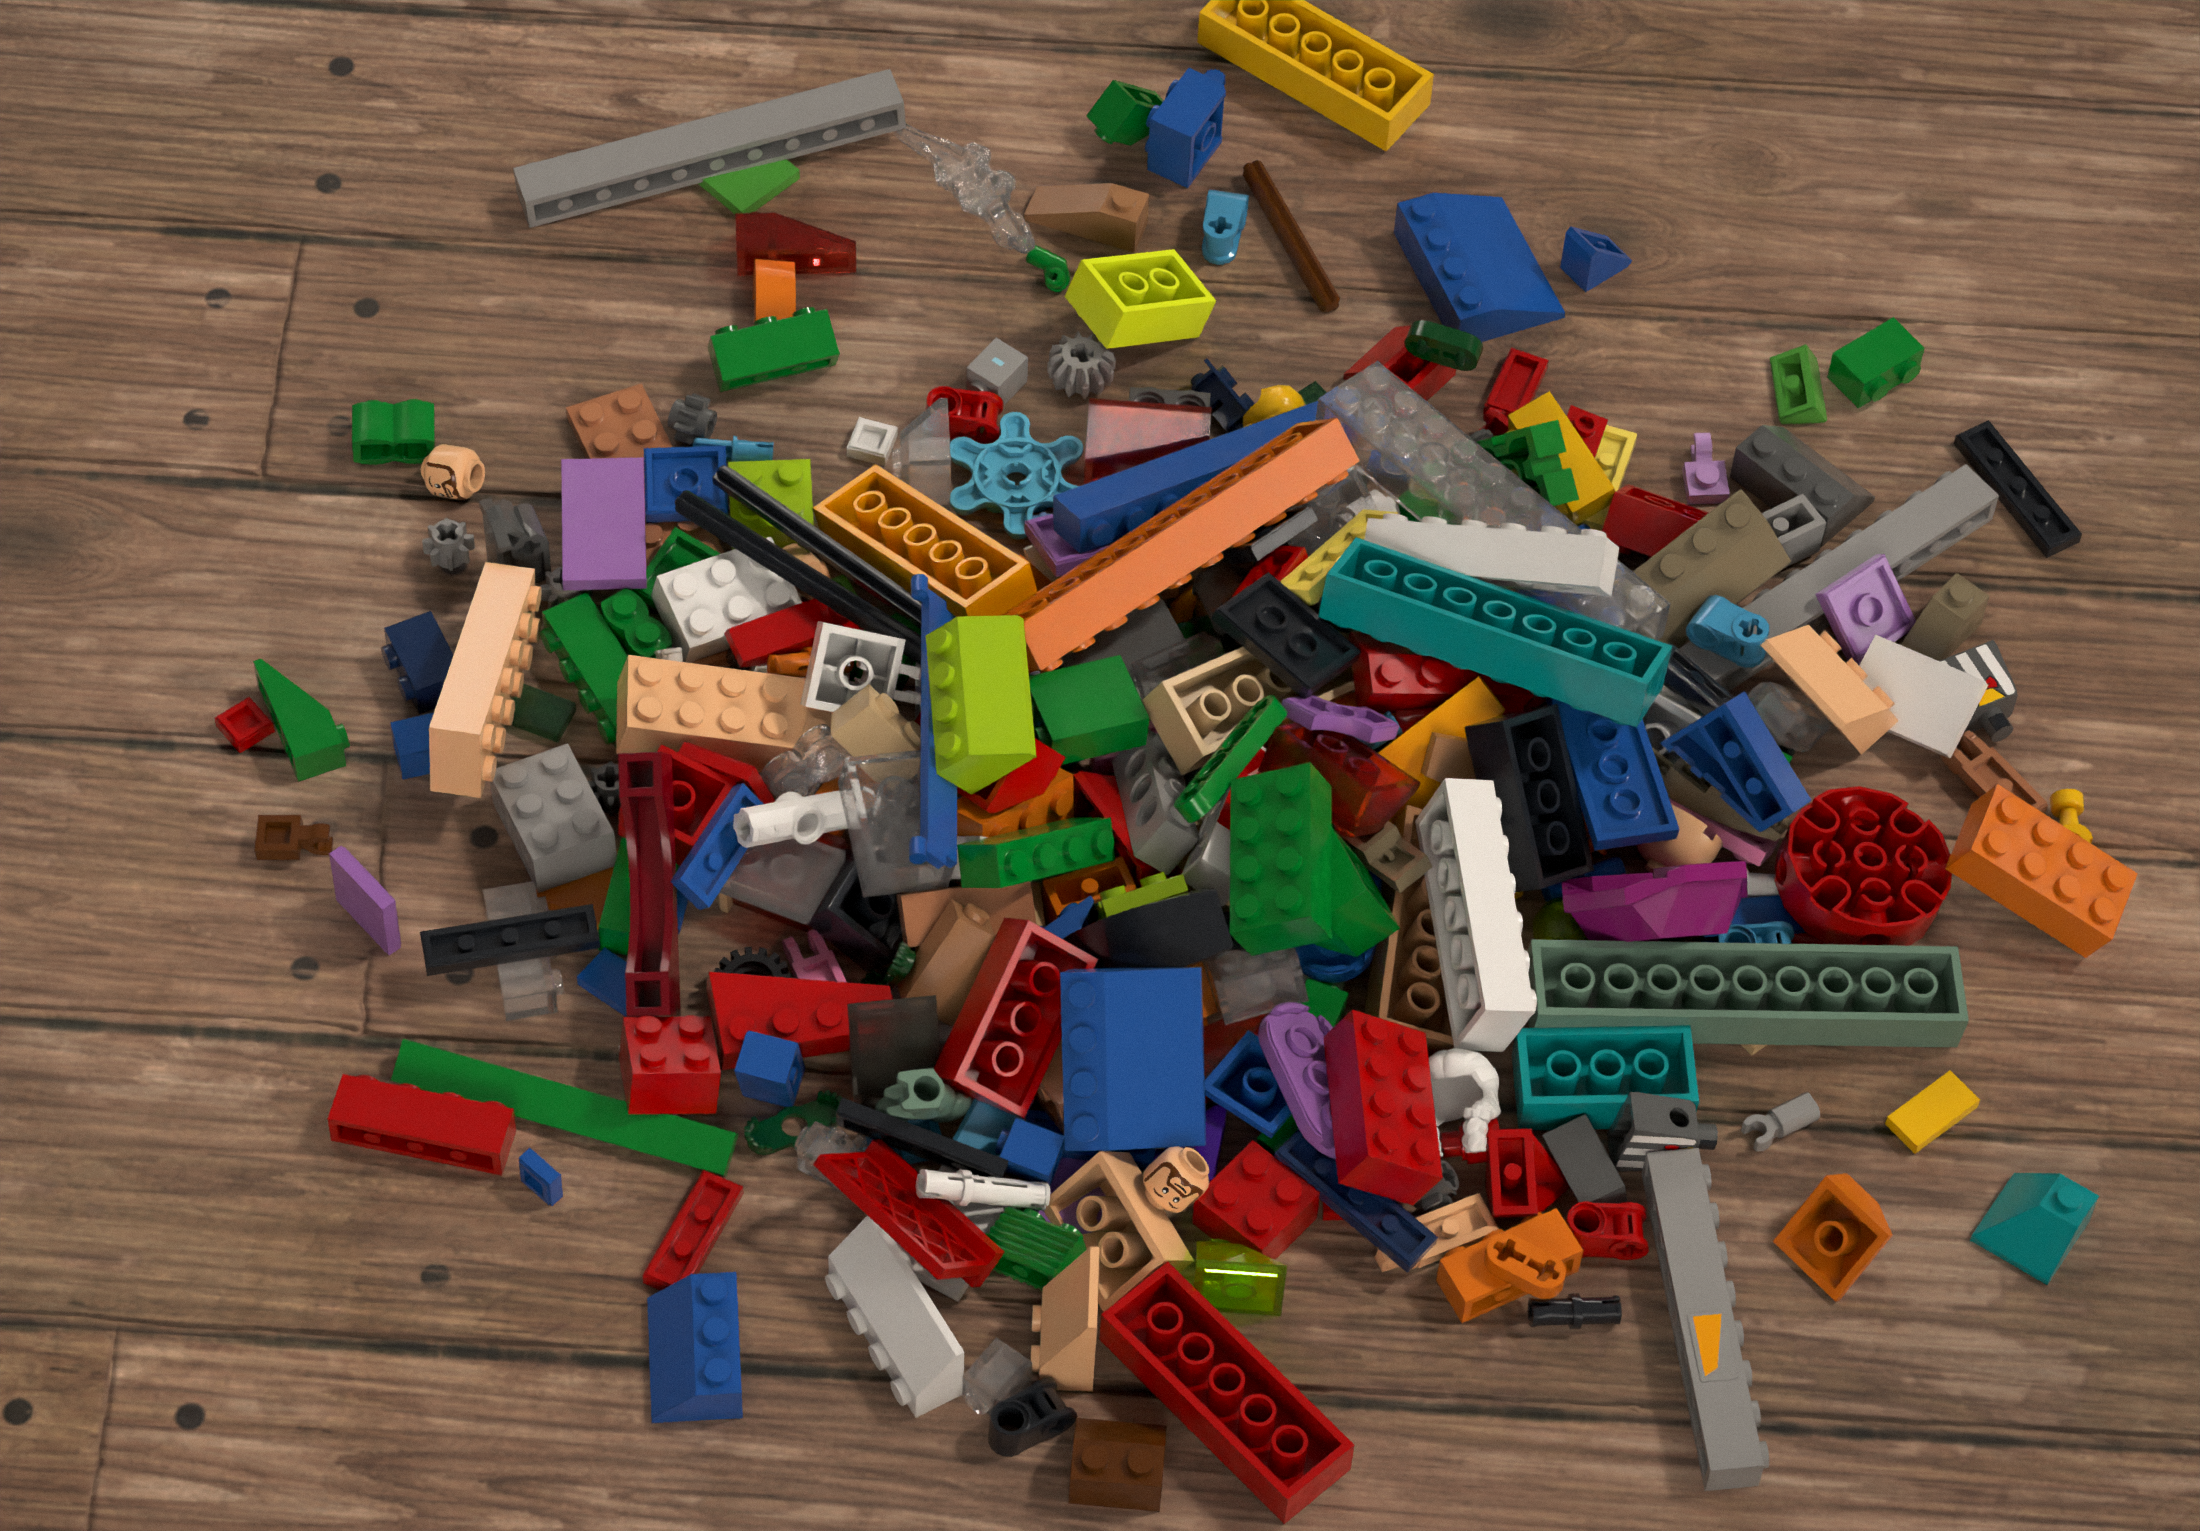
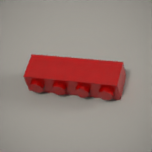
M342 1074L327 1118L331 1141L501 1176L503 1175L516 1134L514 1109L508 1108L500 1102H479L464 1099L461 1095L452 1092L440 1094L425 1091L408 1083L400 1085L378 1081L369 1075L351 1076Z

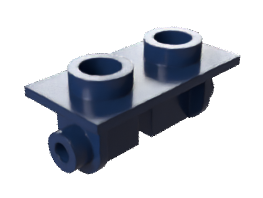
M1206 358L1204 362L1210 370L1205 374L1198 373L1191 379L1192 390L1211 393L1209 411L1221 402L1223 403L1212 415L1225 429L1226 433L1243 428V416L1255 403L1246 392L1239 397L1232 389L1238 383L1223 365L1216 369Z

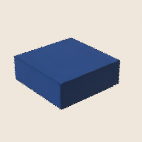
M531 1148L525 1151L519 1157L521 1182L545 1203L553 1206L563 1197L561 1174Z

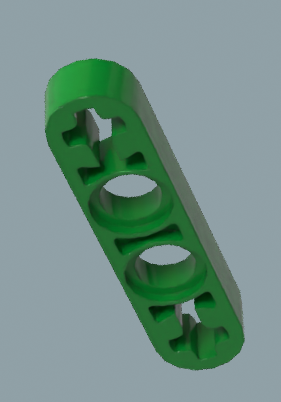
M1274 695L1264 697L1246 713L1176 799L1174 807L1188 823L1199 820L1213 808L1231 786V780L1239 776L1285 719L1288 712Z

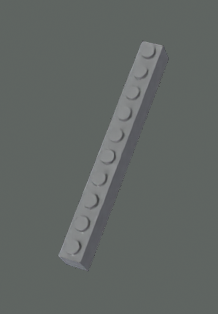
M890 69L870 73L865 76L832 83L827 86L794 93L789 96L756 103L751 106L718 113L713 116L680 123L664 129L642 133L626 139L608 142L513 168L517 195L529 228L698 184L703 182L702 179L785 159L788 160L905 129L904 101Z
M1967 464L1953 473L1947 471L1936 480L1934 485L1923 492L1920 490L1914 492L1903 505L1894 511L1887 510L1875 520L1874 524L1863 531L1858 529L1852 532L1843 544L1833 550L1826 549L1821 552L1812 564L1802 570L1795 569L1790 572L1781 584L1771 590L1767 588L1759 592L1753 601L1743 607V609L1766 619L1770 630L1767 639L1806 625H1810L1816 633H1819L1830 626L1815 595L1816 593L1876 554H1885L1897 581H1899L1991 521L1999 495ZM1754 626L1753 634H1756L1757 626ZM1691 641L1679 649L1727 691L1732 690L1774 662L1766 653L1764 661L1760 665L1753 668H1744L1718 654L1699 648ZM1741 647V655H1743L1744 647ZM1664 681L1663 686L1667 687L1668 689L1683 697L1666 681Z

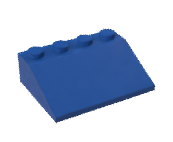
M1430 193L1397 203L1394 235L1442 325L1470 333L1481 342L1565 318L1564 309L1502 197Z
M1202 967L1070 969L1060 972L1065 1151H1110L1168 1148L1174 1146H1205L1206 1115Z

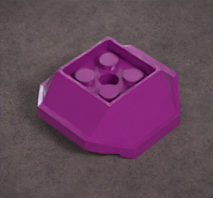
M1746 861L1654 868V879L1653 873L1591 876L1568 879L1562 882L1564 913H1571L1588 940L1663 941L1725 934L1730 928L1741 898L1748 897Z

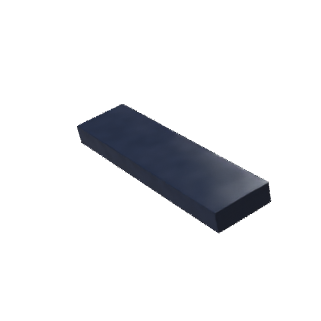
M1299 1129L1275 1152V1158L1320 1192L1321 1201L1405 1272L1408 1273L1436 1244L1438 1237L1395 1200L1339 1184L1336 1159L1330 1158L1316 1150L1304 1138Z

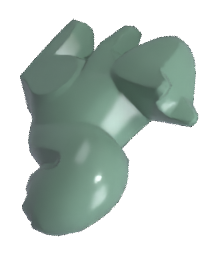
M933 1068L899 1072L896 1077L898 1084L884 1090L885 1097L877 1102L875 1110L905 1122L929 1119L933 1122L945 1123L966 1115L972 1101L970 1096L955 1092L950 1085L943 1083V1080Z

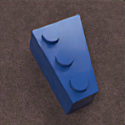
M1745 691L1660 742L1669 752L1673 750L1691 766L1690 771L1699 779L1704 777L1722 793L1720 798L1758 832L1764 831L1812 801Z

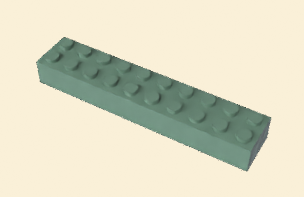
M1531 939L1527 951L1530 958L1528 971L1530 987L1535 991L1537 997L1536 1011L1528 1020L1529 1028L1691 1025L1693 1044L1958 1047L1969 1022L1958 946Z

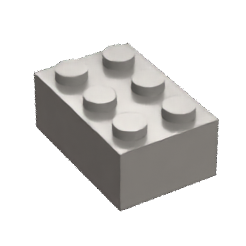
M568 743L496 768L494 780L490 782L493 804L538 893L614 867L617 857L614 831Z

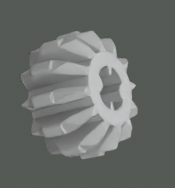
M1077 331L1073 339L1062 335L1059 344L1052 345V349L1049 352L1047 372L1049 378L1053 379L1055 390L1066 389L1065 392L1068 398L1075 393H1080L1084 400H1086L1089 392L1101 396L1104 386H1111L1116 359L1114 353L1110 352V349H1106L1101 342H1097L1094 333L1086 338L1082 337L1080 332Z

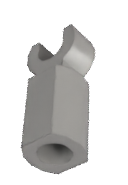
M1804 1092L1770 1109L1766 1116L1755 1114L1747 1117L1743 1121L1741 1132L1743 1134H1747L1752 1130L1762 1132L1763 1136L1755 1140L1753 1148L1756 1152L1764 1151L1770 1147L1773 1138H1783L1819 1120V1106L1809 1092Z

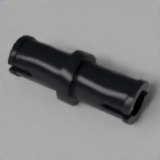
M1570 1293L1567 1298H1529L1527 1310L1528 1320H1530L1529 1325L1530 1327L1568 1325L1570 1329H1580L1582 1324H1620L1622 1317L1621 1303H1619L1620 1297L1614 1295L1612 1297L1581 1298L1579 1293Z

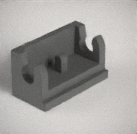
M1586 1114L1542 1135L1543 1141L1549 1148L1578 1202L1588 1201L1592 1203L1616 1204L1628 1202L1625 1185Z

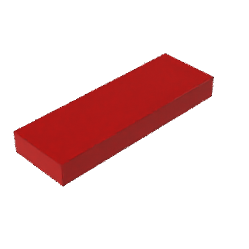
M703 1170L642 1275L643 1283L661 1291L690 1274H698L744 1194L743 1186Z

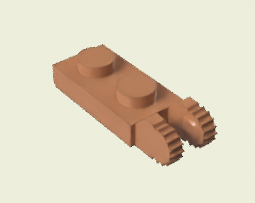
M1973 731L1964 732L1959 741L1962 749L1972 759L1971 761L1957 747L1950 759L1940 755L1945 765L1954 774H1959V777L1979 798L1999 784L2042 813H2046L2048 804L2042 796L1993 747L1989 748Z

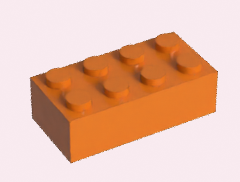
M1999 784L1971 804L1945 868L2084 958L2113 940L2138 874Z

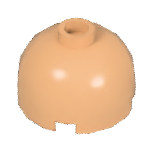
M1672 805L1680 829L1677 839L1638 844L1637 848L1640 855L1647 861L1646 870L1654 875V868L1711 863L1723 846L1721 838L1716 834L1713 840H1711L1704 834L1708 827L1706 824L1688 812Z

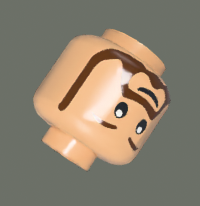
M441 444L436 446L423 460L421 475L431 494L462 501L470 498L482 487L485 478V468L474 450Z
M1179 1146L1167 1148L1143 1172V1183L1146 1188L1144 1192L1147 1200L1159 1210L1165 1209L1173 1213L1185 1211L1209 1187V1167L1207 1162L1192 1148H1182Z

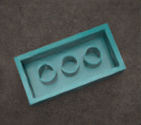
M1691 1025L1522 1028L1518 1035L1515 1036L1511 1056L1518 1129L1553 1130L1585 1114L1594 1129H1609L1630 1092L1691 1100L1695 1104L1697 1112L1699 1094Z

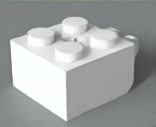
M818 621L800 704L810 708L834 712L870 684L879 694L886 693L892 700L921 705V694L919 692L895 689L899 673L921 680V668L901 664L905 639ZM857 660V668L863 670V675L861 679L854 678L856 683L848 684V676L843 674L845 666H851V661Z

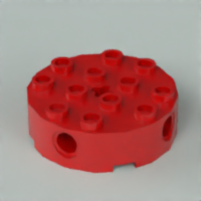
M1861 786L1830 789L1816 796L1812 803L1803 807L1790 824L1776 854L1774 882L1783 906L1805 932L1826 944L1910 946L1924 937L1951 889L1952 873L1945 869L1951 854L1943 834L1929 819L1924 822L1918 814L1907 809L1909 803L1892 793Z

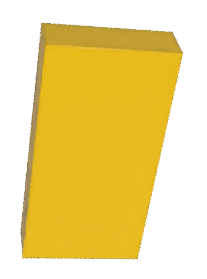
M1949 1070L1887 1116L1885 1125L1916 1154L1978 1108L1980 1099Z

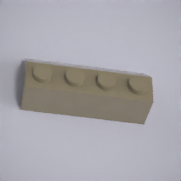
M1740 489L1613 586L1612 596L1609 597V600L1637 634L1666 644L1671 643L1680 649L1690 641L1686 635V627L1708 596L1718 595L1737 605L1788 566L1791 560L1766 518L1743 490Z

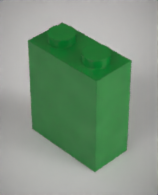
M1121 655L1029 676L1035 739L1065 756L1066 758L1062 765L1146 745L1150 718Z

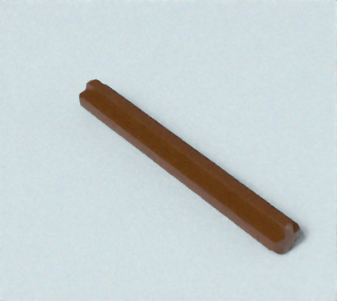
M1259 160L1246 163L1243 166V177L1319 310L1323 313H1328L1331 310L1335 311L1339 307L1340 297L1263 163Z

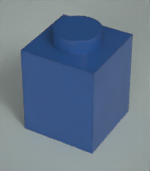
M434 713L390 722L393 747L403 780L430 774L429 726Z
M1015 1118L1011 1130L1005 1128L1002 1130L995 1153L1000 1155V1158L1009 1161L1007 1173L1031 1182H1047L1051 1186L1065 1153V1138L1061 1134Z

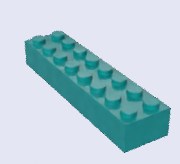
M1357 537L1327 573L1318 617L1331 621L1340 628H1351L1369 634L1378 641L1395 643L1409 648L1418 655L1432 656L1444 660L1458 669H1469L1487 675L1496 682L1510 683L1527 689L1536 696L1550 697L1567 703L1576 710L1590 711L1608 717L1614 723L1631 725L1636 728L1662 690L1673 647L1672 645Z

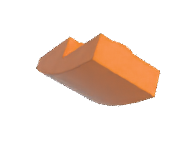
M754 260V322L769 316H776L777 320L793 317L792 314L796 311L795 262Z

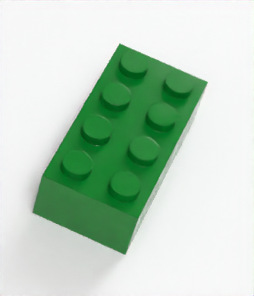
M1311 762L1231 780L1229 933L1251 956L1332 940V786Z

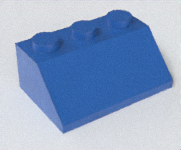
M736 1272L690 1274L648 1297L652 1423L743 1418Z

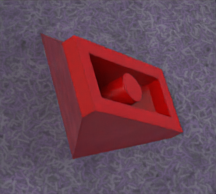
M1532 1129L1488 1130L1485 1189L1492 1217L1537 1216L1538 1212H1543L1570 1188L1560 1168L1534 1136Z

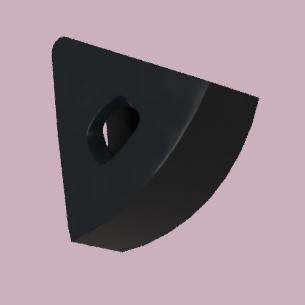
M1213 888L1194 890L1138 906L1093 922L1063 938L1068 943L1097 958L1094 969L1190 967L1217 958L1233 947L1217 891Z

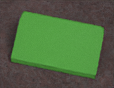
M1805 344L1770 357L1777 409L1781 424L1826 422L1827 415L1817 358L1809 347Z

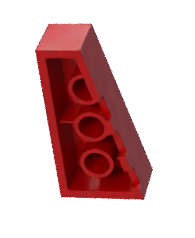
M722 972L708 973L706 990L721 1071L735 1069L745 1035L748 1031L796 1042L799 1045L802 1058L894 1044L898 1024L890 986Z

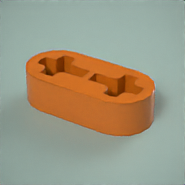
M1511 1233L1496 1234L1488 1241L1484 1261L1486 1268L1491 1274L1540 1299H1551L1562 1291L1566 1278V1266L1556 1255ZM1506 1249L1512 1251L1513 1256L1508 1257L1505 1262L1498 1259V1254H1503ZM1545 1270L1553 1273L1552 1278L1546 1279L1545 1282L1538 1280V1274L1542 1275Z

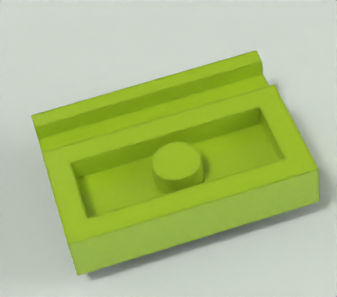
M1161 872L1141 879L1142 888L1126 893L1125 887L1122 885L1099 893L1102 901L1094 904L1093 916L1095 922L1114 914L1188 891L1183 874L1167 879L1165 872Z

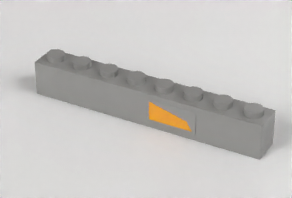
M1699 1148L1646 1152L1641 1175L1704 1490L1711 1491L1758 1486L1763 1469L1769 1467V1452L1766 1441H1759L1757 1428L1761 1424L1760 1408L1757 1400L1751 1401L1748 1387L1752 1386V1370L1749 1360H1742L1740 1347L1744 1345L1743 1326L1741 1321L1734 1320L1732 1307H1735L1736 1294L1733 1281H1726L1724 1268L1727 1267L1728 1263L1725 1242H1718L1716 1229L1719 1228V1211L1716 1202L1710 1203L1707 1191L1711 1190L1709 1165L1702 1164Z

